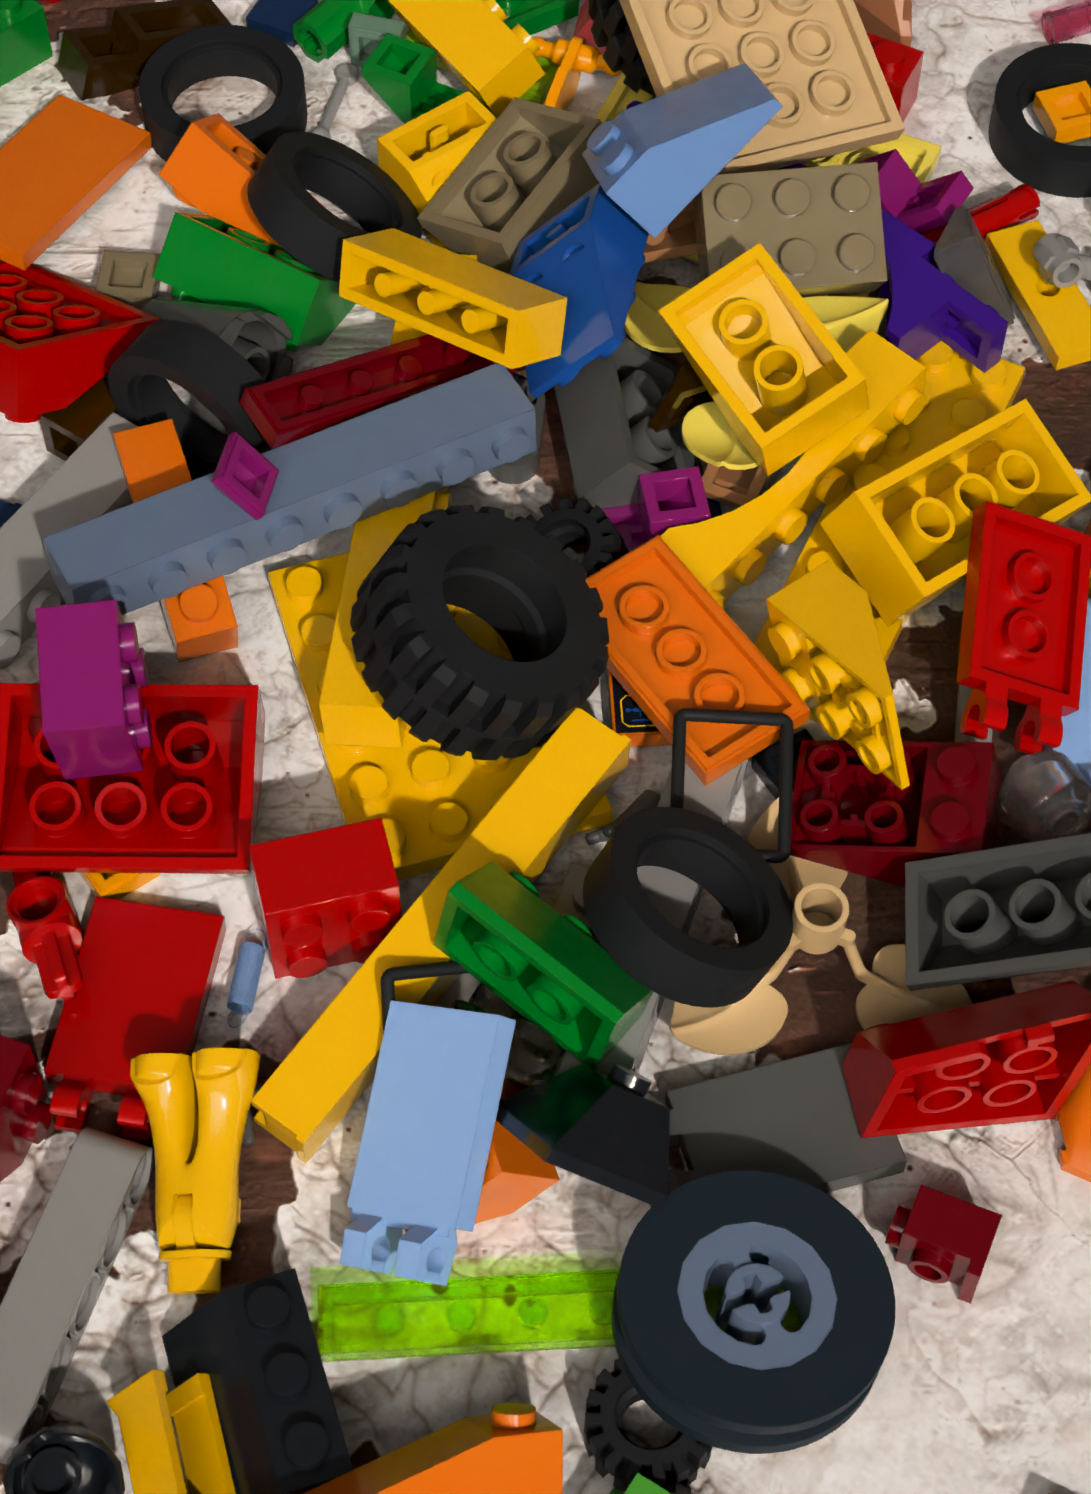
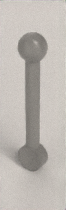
M345 63L337 67L336 80L338 83L319 127L314 128L310 133L331 139L329 130L347 87L354 85L358 80L357 68L353 64Z

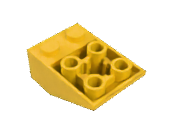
M467 91L378 137V166L400 186L413 203L418 215H420L497 118L470 91ZM422 227V231L432 240V242L435 245L450 250L436 237H434L431 233H429L425 228Z
M827 560L766 599L772 625L768 629V637L773 648L778 653L782 671L780 675L810 708V711L817 716L821 726L830 737L835 740L840 738L845 740L857 751L859 758L869 771L874 774L883 773L903 790L910 786L893 691L868 593Z

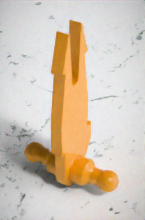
M540 36L532 37L540 48L534 54V57L550 58L555 66H559L544 105L567 111L577 91L581 72L591 74L596 70H601L611 76H617L622 73L621 70L614 73L603 59L604 54H601L596 46L587 45L585 38L573 36L571 41L560 38L555 42L545 41Z

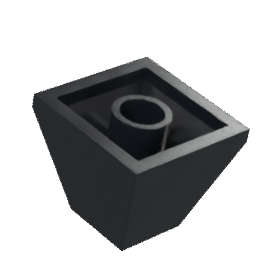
M583 1063L500 1100L496 1120L543 1161L660 1209H663L669 1197L670 1108L648 1093L652 1082L646 1077L615 1063L610 1073Z

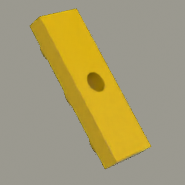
M1039 220L987 233L985 244L1055 371L1091 361V307L1076 283L1070 287L1061 288L1047 283L1039 273L1038 268L1040 264L1033 256V249L1037 241L1047 235Z

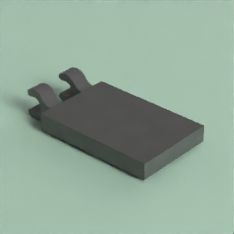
M852 1043L666 1091L665 1105L670 1108L669 1147L680 1145L688 1171L669 1169V1192L686 1182L717 1172L757 1170L789 1176L828 1193L903 1173L907 1160L897 1135L860 1137L841 1066Z

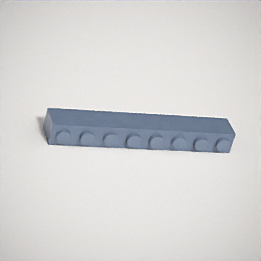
M498 363L262 453L261 455L279 470L264 516L258 520H255L215 488L211 482L215 473L213 472L44 537L43 541L52 578L67 605L116 599L121 615H124L159 600L174 597L184 590L222 575L232 574L242 567L280 552L290 551L298 545L333 531L348 528L356 522L391 508L406 505L410 501L449 485L459 484L467 478L502 464L517 461L523 456L537 451L535 407L505 366Z

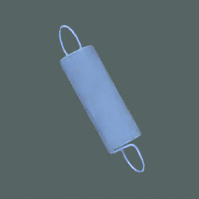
M255 929L253 931L260 930L263 932V946L254 942L244 941L239 948L227 1007L233 1011L228 1015V1025L231 1028L240 1026L232 1027L229 1024L231 1013L246 1015L241 1023L243 1024L247 1015L251 1014L266 950L264 945L265 933L262 929Z

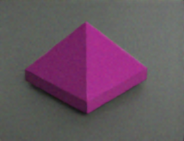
M233 432L228 435L211 482L220 493L255 520H258L264 516L279 470L238 433Z

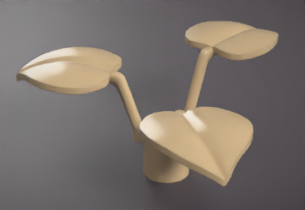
M779 797L759 816L746 839L755 849L778 850ZM790 856L783 863H769L782 882L789 901L791 900L793 905V933L785 952L752 992L734 1004L716 1008H704L674 1001L669 1030L683 1044L710 1054H744L765 1046L780 1032L788 1015V1005L785 998L769 984L778 978L793 953L799 948L810 954H825L835 949L838 945L843 947L855 977L867 984L859 992L855 1003L856 1016L864 1030L878 1024H893L971 1005L973 1002L962 984L910 991L906 987V944H890L881 948L875 955L871 972L867 970L855 944V932L845 928L849 915V902L840 888L847 878L848 871Z

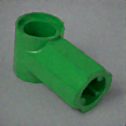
M322 0L292 25L293 37L303 49L304 54L319 63L323 59H329L349 42L348 24L354 12L391 19L395 11L387 0Z

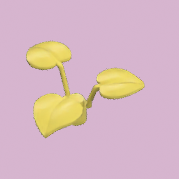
M636 281L634 288L636 297L628 310L624 329L629 337L641 347L661 353L682 352L660 318L658 310L691 288L678 285L647 284ZM812 296L803 298L845 353L869 329L878 333L888 311L889 304L888 298L853 296ZM706 402L688 411L682 423V439L692 454L713 466H725L732 470H747L759 466L735 434L715 402Z

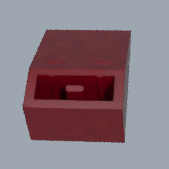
M801 740L792 799L790 856L905 887L906 862L996 848L1002 781L994 743L902 741L910 786L901 790L883 773L874 774L869 771L862 763L857 751L846 741Z

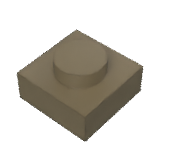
M104 250L95 291L141 309L146 303L158 297L161 281L153 278V274L160 254Z

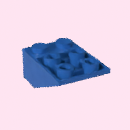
M600 184L593 187L519 242L510 270V275L567 297L561 355L525 366L529 391L535 398L555 385L562 387L570 383L580 372L581 368L596 357L606 358L610 356L621 345L626 335L624 325L628 310L636 297L634 288L638 272L645 262V255L643 253L649 233L604 192Z

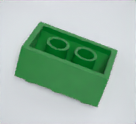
M175 212L153 274V278L172 286L170 295L178 300L262 309L281 317L291 330L293 341L286 339V350L297 352L299 346L322 345L356 305V303L339 296V282L307 267L285 249L210 215Z
M492 861L457 881L447 893L433 945L453 961L459 963L464 970L582 1064L586 1063L597 1068L643 1014L653 991L633 979L609 956L605 949L593 941L590 931L580 920L567 913L560 915L542 901L532 883L519 873L513 871L507 873Z

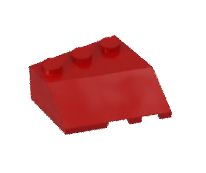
M1071 980L893 1024H878L857 1032L841 1066L860 1137L869 1138L1055 1119L1056 1114L1061 1110L1091 1063V991Z

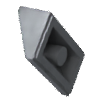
M964 205L960 206L953 212L935 246L934 259L941 272L949 274L958 285L982 303L993 307L1002 318L1008 321V326L1014 324L1013 319H1015L1006 285L969 209H965Z

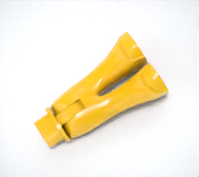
M205 1048L192 1052V1056L182 1053H147L131 1059L130 1077L143 1101L152 1133L155 1157V1222L157 1240L161 1250L158 1261L168 1263V1294L221 1292V1261L231 1260L232 1251L228 1248L232 1246L237 1225L240 1223L239 1163L247 1115L259 1071L261 1055L257 1051L248 1048Z

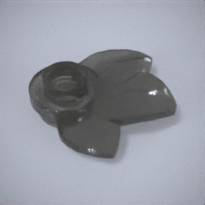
M482 983L474 990L469 1002L455 1000L452 1003L453 1009L496 1014L516 1020L505 1078L517 1085L531 1087L555 1075L556 1061L563 1056L566 1050L557 1044L547 1031L528 1021Z

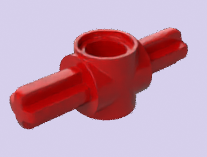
M12 872L15 888L7 899L6 909L17 930L23 955L30 962L37 964L44 993L49 999L62 998L64 1002L71 1001L76 997L75 992L83 988L84 985L76 955L82 944L84 931L74 911L67 885L59 878L54 877L53 872Z

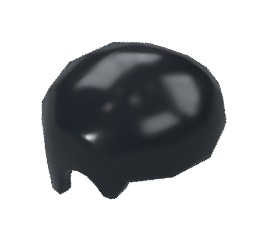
M74 1423L48 1425L27 1436L13 1449L12 1455L6 1461L2 1476L5 1494H124L125 1492L122 1466L116 1454L98 1433Z

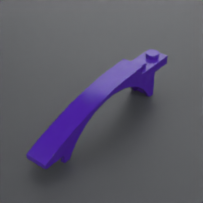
M634 100L627 105L626 109L639 105L642 102ZM799 163L774 170L806 168V166ZM881 208L888 281L877 288L880 298H888L889 300L888 311L885 315L886 340L915 360L938 342L943 341L982 372H987L1001 360L1008 321L1002 318L993 307L982 303L958 285L949 274L941 272L933 266L935 243Z

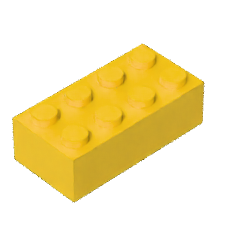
M1024 399L854 491L824 518L820 525L861 587L867 591L869 599L886 625L890 626L966 582L973 509L985 501H989L1061 525L1091 502V494L1027 399Z

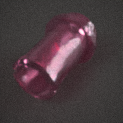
M1084 0V2L1054 11H1046L1042 14V29L1048 44H1058L1059 42L1091 33V0Z

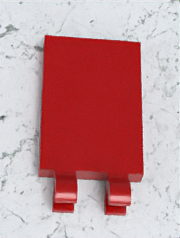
M985 501L973 509L956 679L957 684L972 688V693L961 715V734L985 740L987 739L988 728L1000 732L1004 731L1008 722L1007 699L1027 705L1025 714L1016 729L1014 739L1015 750L1033 756H1040L1042 744L1053 748L1060 746L1063 737L1062 716L1065 717L1079 710L1091 565L1090 535L989 501Z
M95 897L77 958L84 985L83 988L75 992V999L64 1002L44 1069L47 1082L56 1085L49 1109L50 1114L57 1115L54 1125L56 1130L80 1133L85 1128L93 1092L100 1091L124 1095L117 1116L118 1125H124L121 1138L138 1143H150L152 1133L149 1118L143 1101L130 1077L131 1059L147 1053H182L191 1056L192 1052H194L226 933L224 916Z

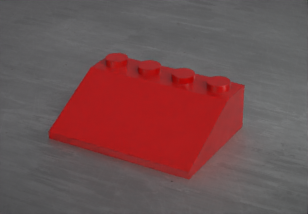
M0 260V412L5 414L7 420L18 423H31L40 420L41 414L67 408L109 373L111 365L148 325L161 320V318L33 264L24 271Z
M0 683V872L251 874L252 861L249 845H253L255 841L263 774L265 710L259 686L148 684L147 687H140L143 708H148L150 713L153 746L142 748L143 771L65 780L43 735L40 683Z

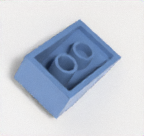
M743 63L623 110L613 121L607 120L594 130L588 139L587 149L582 153V156L604 192L651 236L656 238L783 106L746 63Z

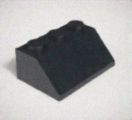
M295 1268L224 1289L162 1335L175 1388L197 1373H206L210 1376L236 1494H303L353 1470Z

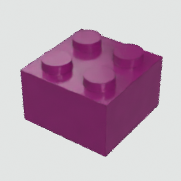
M116 599L35 608L43 735L64 779L143 771L142 748L153 746L150 713L148 708H143L140 688L148 686L146 656L144 648H139L135 622L124 623Z

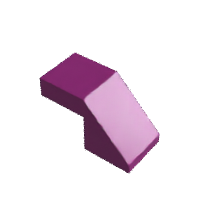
M897 149L856 162L878 163L881 208L918 233L947 225L955 209L962 206L974 189L962 170L920 183Z
M699 466L639 474L637 504L602 509L624 540L623 543L628 552L657 535L661 536L669 527L698 523L711 518ZM582 544L584 557L589 550L588 544Z

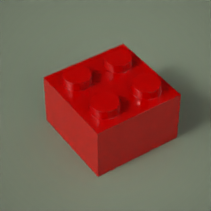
M382 818L249 845L259 908L275 979L286 976L296 978L312 977L323 972L327 967L355 961L364 964L402 918L399 884Z

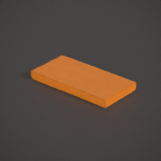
M59 94L0 148V260L25 271L152 148L151 133Z
M659 535L585 579L589 588H597L603 602V610L599 613V616L607 618L609 643L606 645L609 655L607 669L671 745L673 744L674 716L679 710L685 708L782 713L791 718L794 730L809 721L810 708ZM686 721L685 762L706 786L779 740L781 726Z

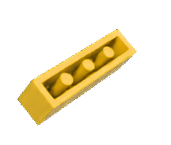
M394 228L343 239L339 283L340 297L509 369H516L561 355L567 297Z

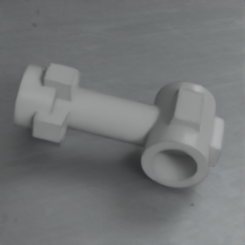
M1049 233L1037 241L1033 249V256L1040 264L1038 271L1047 283L1066 288L1074 285L1080 278L1091 281V256L1079 254V248L1070 237L1059 233Z

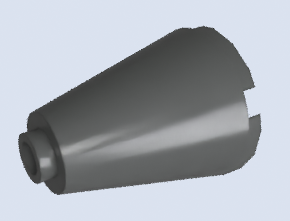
M164 298L153 299L140 309L161 318V320L182 321L211 333L244 357L266 382L289 376L292 373L294 359L286 356V339L293 341L291 330L281 317L269 311ZM187 391L192 397H194L199 403H201L206 409H208L214 415V413L204 403H202L197 397H195L193 394Z

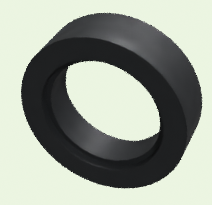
M238 25L202 27L169 40L149 58L141 73L139 82L145 130L151 133V143L154 151L167 162L191 122L184 120L173 110L172 107L175 100L190 86L215 77L237 76L249 78L266 85L275 94L276 98L273 104L265 113L249 122L234 126L265 155L268 154L277 138L289 132H305L308 113L304 74L301 63L295 53L284 42L269 33Z
M1058 43L1030 50L1007 66L996 86L988 129L992 151L999 163L1009 174L1020 182L1030 185L1033 189L1047 194L1070 198L1091 197V146L1067 145L1043 136L1027 123L1023 110L1029 103L1034 101L1035 93L1038 91L1081 81H1087L1091 88V45Z
M301 131L281 135L277 138L248 184L247 194L250 206L267 233L298 261L317 273L339 283L343 239L390 228L397 229L419 239L422 236V226L417 219L419 216L418 212L400 186L381 168L357 151L322 135ZM307 190L335 203L354 218L364 230L352 226L329 212Z
M158 320L148 325L111 365L108 373V386L120 416L139 427L172 419L192 480L215 472L228 435L213 428L194 414L177 396L167 380L186 389L204 403L219 419L228 434L238 433L260 454L272 450L239 403L245 388L266 383V381L244 357L211 333L182 321Z
M652 807L632 814L620 824L589 867L584 879L583 902L587 919L605 951L627 974L640 984L665 998L682 1004L716 1008L728 1006L744 999L785 952L792 937L791 904L782 882L770 864L749 842L736 832L712 818L690 810L675 807ZM641 866L666 868L680 873L702 886L719 902L728 914L738 936V946L725 948L709 945L690 937L673 926L657 911L647 898L639 882L637 868Z

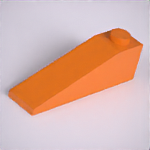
M219 113L192 122L159 175L172 186L174 194L183 203L281 247L256 218L247 194L249 181L266 155Z
M172 419L113 433V439L132 503L192 481ZM223 575L184 590L174 597L160 600L178 663L238 647V625Z
M520 1402L500 1403L491 1407L490 1415L462 1418L303 1494H562L563 1429L536 1412V1407L531 1404Z

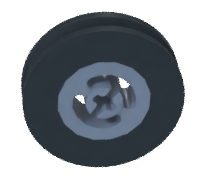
M757 1170L717 1172L686 1182L670 1191L663 1209L652 1206L635 1227L622 1257L613 1294L611 1312L612 1333L618 1357L629 1381L646 1404L665 1422L683 1434L716 1448L749 1454L784 1452L804 1447L824 1438L849 1420L861 1406L873 1386L893 1337L895 1324L894 1288L888 1266L873 1237L846 1207L830 1195L806 1182L777 1173ZM710 1287H718L723 1291L715 1322L707 1312L703 1295L706 1289ZM779 1288H782L785 1291L778 1294ZM790 1299L797 1308L801 1323V1329L797 1332H789L782 1327ZM727 1324L725 1332L719 1329L720 1326Z

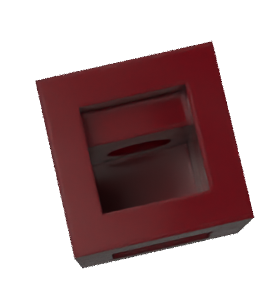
M921 1184L912 1208L902 1204L898 1205L885 1244L898 1248L895 1261L907 1265L908 1269L917 1277L932 1283L941 1284L949 1281L960 1285L961 1289L957 1299L971 1304L1002 1215Z

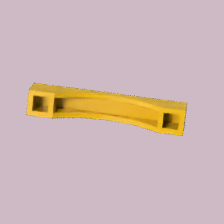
M869 329L846 352L847 356L866 379L868 410L808 449L788 474L759 497L731 512L693 524L669 527L660 536L723 609L726 606L727 599L742 584L748 586L761 575L767 564L768 557L782 543L789 545L800 536L807 524L808 517L822 503L828 505L837 499L845 488L848 477L862 463L868 465L880 455L886 445L887 438L901 423L904 425L912 423L922 411L927 399L925 395L926 367L873 330Z

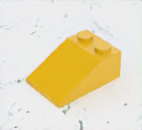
M758 243L658 310L660 318L725 419L767 476H770L869 409L866 379L761 243Z

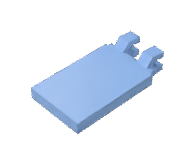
M390 1001L347 1207L352 1208L350 1219H354V1221L344 1230L340 1257L341 1265L392 1275L395 1265L394 1276L447 1286L457 1248L456 1229L473 1232L516 1020L496 1014ZM403 1229L409 1230L406 1234L402 1236Z

